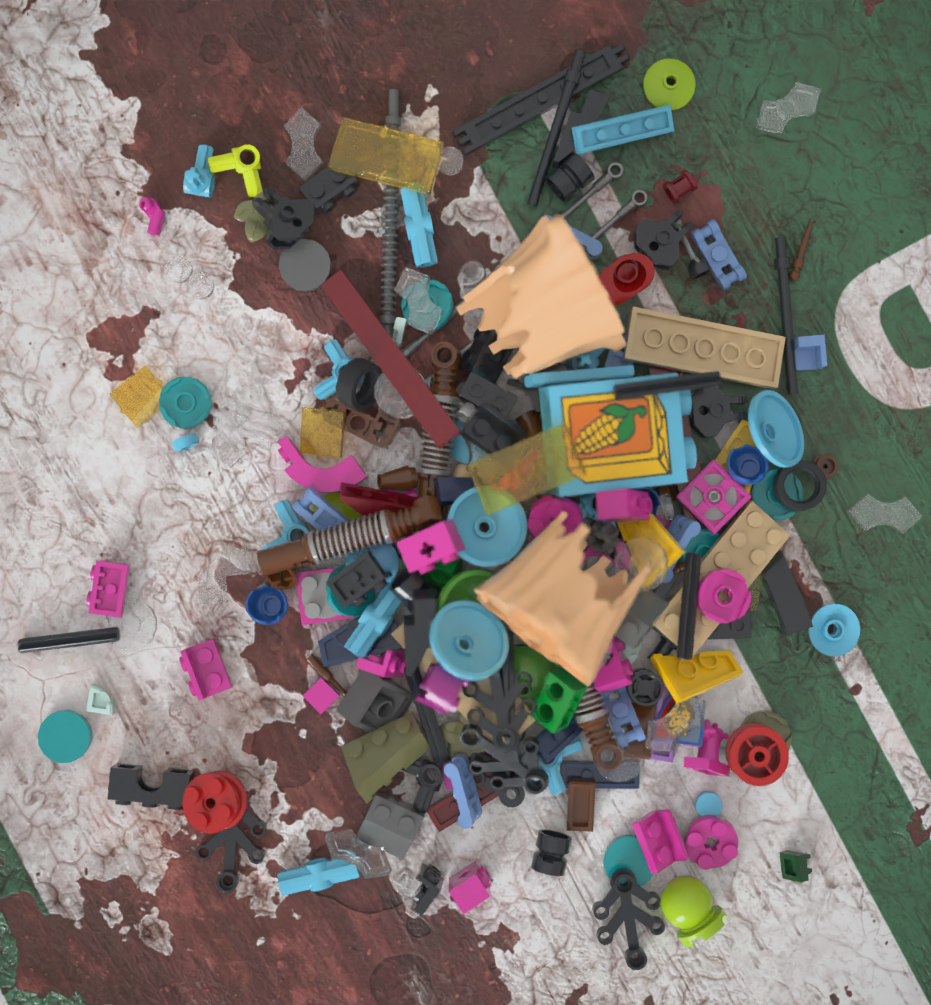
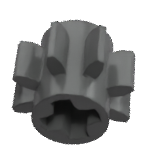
M597 520L587 534L589 536L588 546L596 551L597 554L603 551L610 554L621 542L617 538L620 530L611 521L602 524L600 520Z

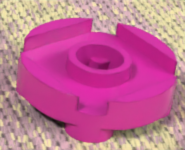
M546 496L533 504L527 525L532 535L537 538L551 524L550 518L555 520L563 511L568 516L561 524L566 529L560 538L562 539L569 534L575 533L579 526L583 524L581 509L569 498L553 499V496Z
M720 569L709 571L699 582L697 608L701 610L706 618L718 623H730L735 619L741 618L747 612L751 602V593L748 591L745 583L746 580L742 575L733 570ZM725 588L729 599L728 601L723 600L720 603L718 593L719 591L722 592Z
M704 815L691 822L684 838V843L690 859L698 864L701 869L719 868L736 858L738 854V837L733 825L729 821L717 818L715 815ZM708 837H712L713 840L718 839L715 846L705 845Z

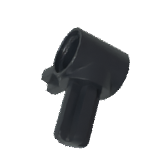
M424 759L423 762L416 760L406 770L404 768L401 769L416 776V781H418L417 784L420 785L413 808L421 813L428 811L434 792H439L444 781L442 764L436 765L434 761ZM429 768H434L438 772L437 781L429 779L427 775Z

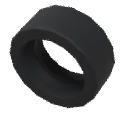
M355 358L349 361L338 376L336 384V396L339 402L356 411H365L372 407L382 392L384 385L383 371L377 364L363 358ZM364 376L363 384L356 394L357 385Z
M800 460L791 467H781L773 478L772 489L775 498L782 506L790 510L804 511L814 508L822 501L826 493L827 481L824 473L817 465L810 461ZM804 470L813 477L815 489L812 496L807 500L795 501L786 494L784 482L787 475L792 471Z

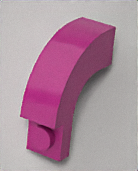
M285 436L278 441L281 446L278 452L286 463L289 461L293 463L284 469L285 472L295 482L305 488L312 486L319 492L335 493L340 492L341 482L358 485L368 478L352 455L334 467L319 469L311 466L303 458L290 437Z

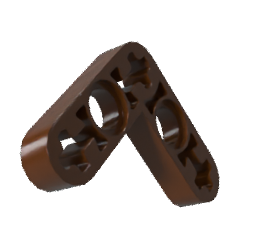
M392 385L376 418L361 411H356L337 400L326 403L323 408V416L329 423L377 447L384 448L391 445L409 407L406 403L403 405L398 400L392 399L394 395L398 398L400 397V394ZM394 404L398 405L400 408L399 416L395 419L388 418L387 408ZM340 406L339 411L348 416L345 426L342 425L345 422L344 419L338 416L332 419L333 415L330 413L332 408L337 409ZM356 417H363L365 420V427L361 431H355L352 428V421ZM384 419L388 423L394 424L393 428L387 426L385 434L388 435L387 439H381L380 442H377L376 432H382L385 427L381 420Z

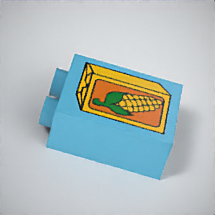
M672 373L538 388L549 494L562 497L688 482L686 469H694L697 462L694 440L692 437H683L682 416L690 415L692 400L690 390L618 400L615 399L613 394V386L617 384L676 377L678 374Z

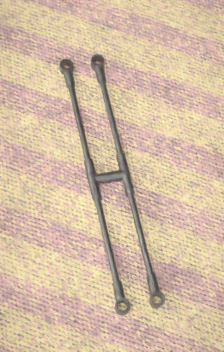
M617 162L611 163L608 166L607 172L596 180L586 193L560 214L563 220L594 193L600 192L612 180L619 179L623 174L622 165ZM617 167L620 173L613 175L610 169ZM636 190L632 194L631 199L616 211L617 214L591 237L597 240L620 219H624L637 207H642L647 201L646 192ZM635 195H642L643 202H636ZM464 299L454 307L451 318L458 313L456 307L463 303ZM437 330L425 332L417 340L414 339L408 346L401 351L408 359L422 347L421 344ZM474 339L460 350L461 357L470 348ZM433 374L423 379L427 383L428 388H430V384H434V381H431V377H434Z

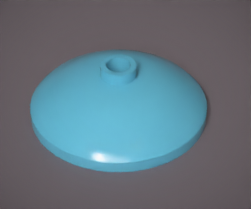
M764 390L757 393L752 398L748 410V424L755 445L767 460L777 466L787 468L797 464L804 452V435L794 409L783 396L775 391Z
M478 486L469 489L454 501L448 512L447 520L453 519L465 547V550L457 554L468 563L481 567L501 565L512 559L524 544L527 534L525 512L519 501L502 488ZM481 523H485L488 526L486 533L480 531L479 525Z
M468 600L452 602L436 614L430 627V644L435 657L447 671L457 677L467 680L487 678L499 670L506 660L509 646L505 627L496 615L480 603ZM459 643L465 646V650L460 647Z

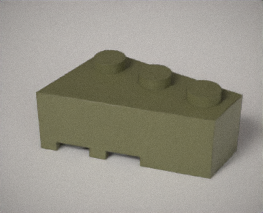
M413 712L341 746L355 789L366 803L373 799L372 795L383 785L387 787L392 782L391 778L402 768L406 770L430 748L423 727Z

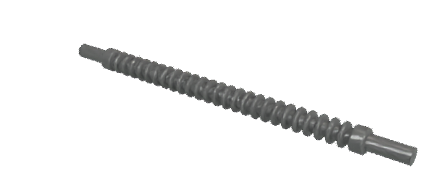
M397 89L389 90L388 116L385 117V126L388 127L385 130V133L388 134L385 140L388 143L384 145L387 149L384 152V155L387 156L384 159V162L387 164L384 167V170L387 171L384 174V178L387 180L383 182L386 186L383 190L386 193V196L383 197V200L386 201L383 204V207L386 208V211H383V215L386 218L382 220L385 223V226L382 227L385 230V233L382 234V237L385 238V241H382V244L385 245L382 252L385 255L381 257L385 262L381 264L384 268V271H381V274L384 275V278L381 279V282L384 283L381 289L384 292L380 294L383 297V300L380 301V304L383 305V308L380 309L383 312V315L380 316V322L392 338L393 325L396 320V316L393 315L396 312V309L393 308V305H396V301H393V298L397 296L394 293V290L397 289L394 286V283L397 282V279L394 278V275H397V272L394 271L397 264L394 261L398 259L394 255L398 252L395 248L398 245V242L395 241V238L398 237V234L395 233L398 227L395 224L399 222L395 218L399 215L396 211L399 208V205L396 204V201L399 200V197L396 196L399 193V190L396 189V186H399V182L396 180L400 177L397 174V171L400 170L397 166L400 163V160L397 159L400 156V152L397 151L400 145L397 143L401 140L398 137V134L401 133V130L398 129L401 126V117L398 116L399 90Z

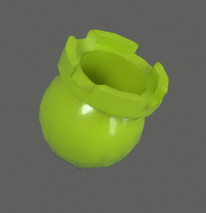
M691 875L679 876L670 880L662 890L660 906L663 915L674 927L679 928L677 937L683 946H694L693 940L703 937L704 941H706L725 925L722 919L728 916L719 905L713 906V896L710 889L700 879Z

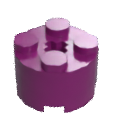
M439 661L437 664L431 663L419 686L424 691L422 695L417 694L415 700L444 715L448 711L454 713L461 700L458 694L462 687L466 688L470 680L453 675Z

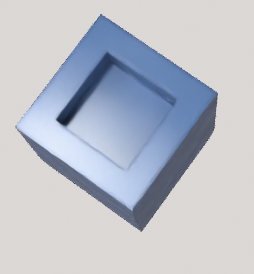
M825 334L800 336L794 339L796 371L827 367Z

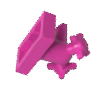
M705 719L702 747L692 746L698 747L697 757H684V768L704 775L729 777V765L719 761L720 742L723 739H728L729 734L724 733L722 729L718 728L717 723H713L711 728L709 720Z

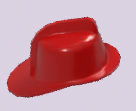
M624 254L606 267L599 274L598 280L607 292L610 303L612 305H619L651 284L655 268L653 262L644 254Z

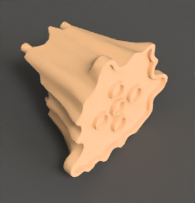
M546 215L540 218L522 244L494 272L463 297L464 302L456 307L460 315L469 310L483 308L482 319L477 328L480 332L495 329L497 341L489 345L494 355L502 349L519 348L511 362L503 366L505 372L508 375L512 373L515 379L524 373L533 374L561 361L599 348L618 352L626 347V342L621 334L624 333V328L617 312L610 303L607 292L600 284L593 266L585 257L579 242L560 215L550 220Z
M562 511L512 563L474 591L478 594L476 600L509 626V629L519 636L526 645L550 661L560 664L579 681L590 686L596 678L597 671L615 632L651 569L648 566H644L633 580L627 584L629 574L624 569L612 577L606 574L605 569L609 566L611 560L602 556L592 567L582 571L580 565L584 558L583 550L588 545L584 538L590 530L581 524L575 533L560 539L566 530L561 524L568 516L567 513Z

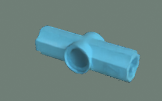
M422 185L406 186L400 189L406 215L404 220L408 240H411L416 268L429 267L437 264L438 260L433 240L434 230L430 212L427 211L424 189Z
M392 582L383 588L374 603H370L359 619V625L344 645L346 649L358 657H366L377 639L386 633L393 622L394 614L404 601H400L389 590Z
M356 854L329 860L327 858H319L305 863L304 866L279 871L277 873L278 885L282 896L309 889L310 891H320L333 886L334 883L359 878L360 870Z

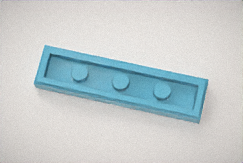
M664 105L571 127L576 154L674 132L671 105Z
M634 366L534 373L524 377V384L527 388L625 379L634 375Z

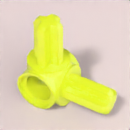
M243 145L232 148V153L208 158V166L212 173L235 169L239 174L243 173L248 197H255L263 192L258 170L262 169L260 154L254 146ZM243 151L251 152L254 156V162L250 165L243 164L240 160V153Z

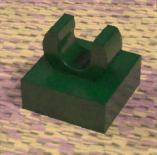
M789 850L780 852L782 879L800 883L809 881L808 874L812 872V868L807 867V859L811 858V855Z

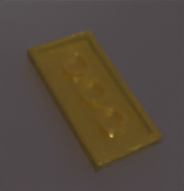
M342 117L328 168L329 170L353 176L356 175L357 177L430 195L445 145L442 141Z
M566 423L467 464L487 515L587 475Z

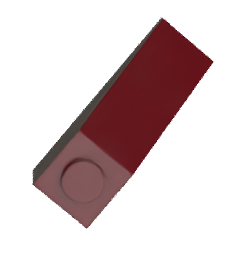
M343 482L340 485V500L362 516L365 515L367 517L369 514L374 516L375 512L379 513L387 509L391 511L396 510L397 513L399 509L405 511L406 507H409L411 510L414 501L418 499V497ZM411 530L410 534L405 535V533L403 532V536L410 537L413 535Z

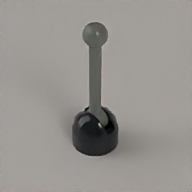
M679 219L672 224V227L677 229L678 232L681 230L682 221ZM684 235L682 242L691 258L688 272L692 280H695L709 273L711 268L705 259L695 256Z

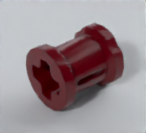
M687 170L682 171L681 175L670 183L665 182L662 185L664 192L673 204L679 202V198L689 191L693 192L698 189L696 181Z

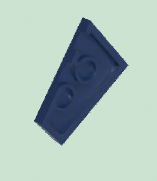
M361 616L318 641L323 667L326 668L358 660L359 657L346 649L344 645L359 625ZM395 618L386 633L377 639L366 657H369L370 654H384L387 650L402 649L401 645L391 635L397 629Z

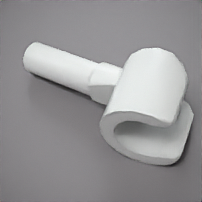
M457 399L459 410L456 412V415L461 422L467 423L475 407L470 402L464 403L462 400Z

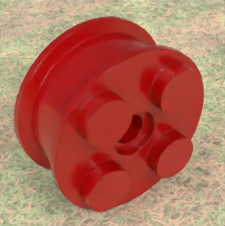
M749 723L737 728L731 734L726 744L725 755L729 767L747 784L754 786L772 784L787 769L789 751L784 739L764 724ZM760 751V755L754 758L755 753Z
M213 771L197 776L188 784L183 795L185 817L195 829L203 833H217L235 826L243 818L247 808V793L244 785L235 775L227 771Z

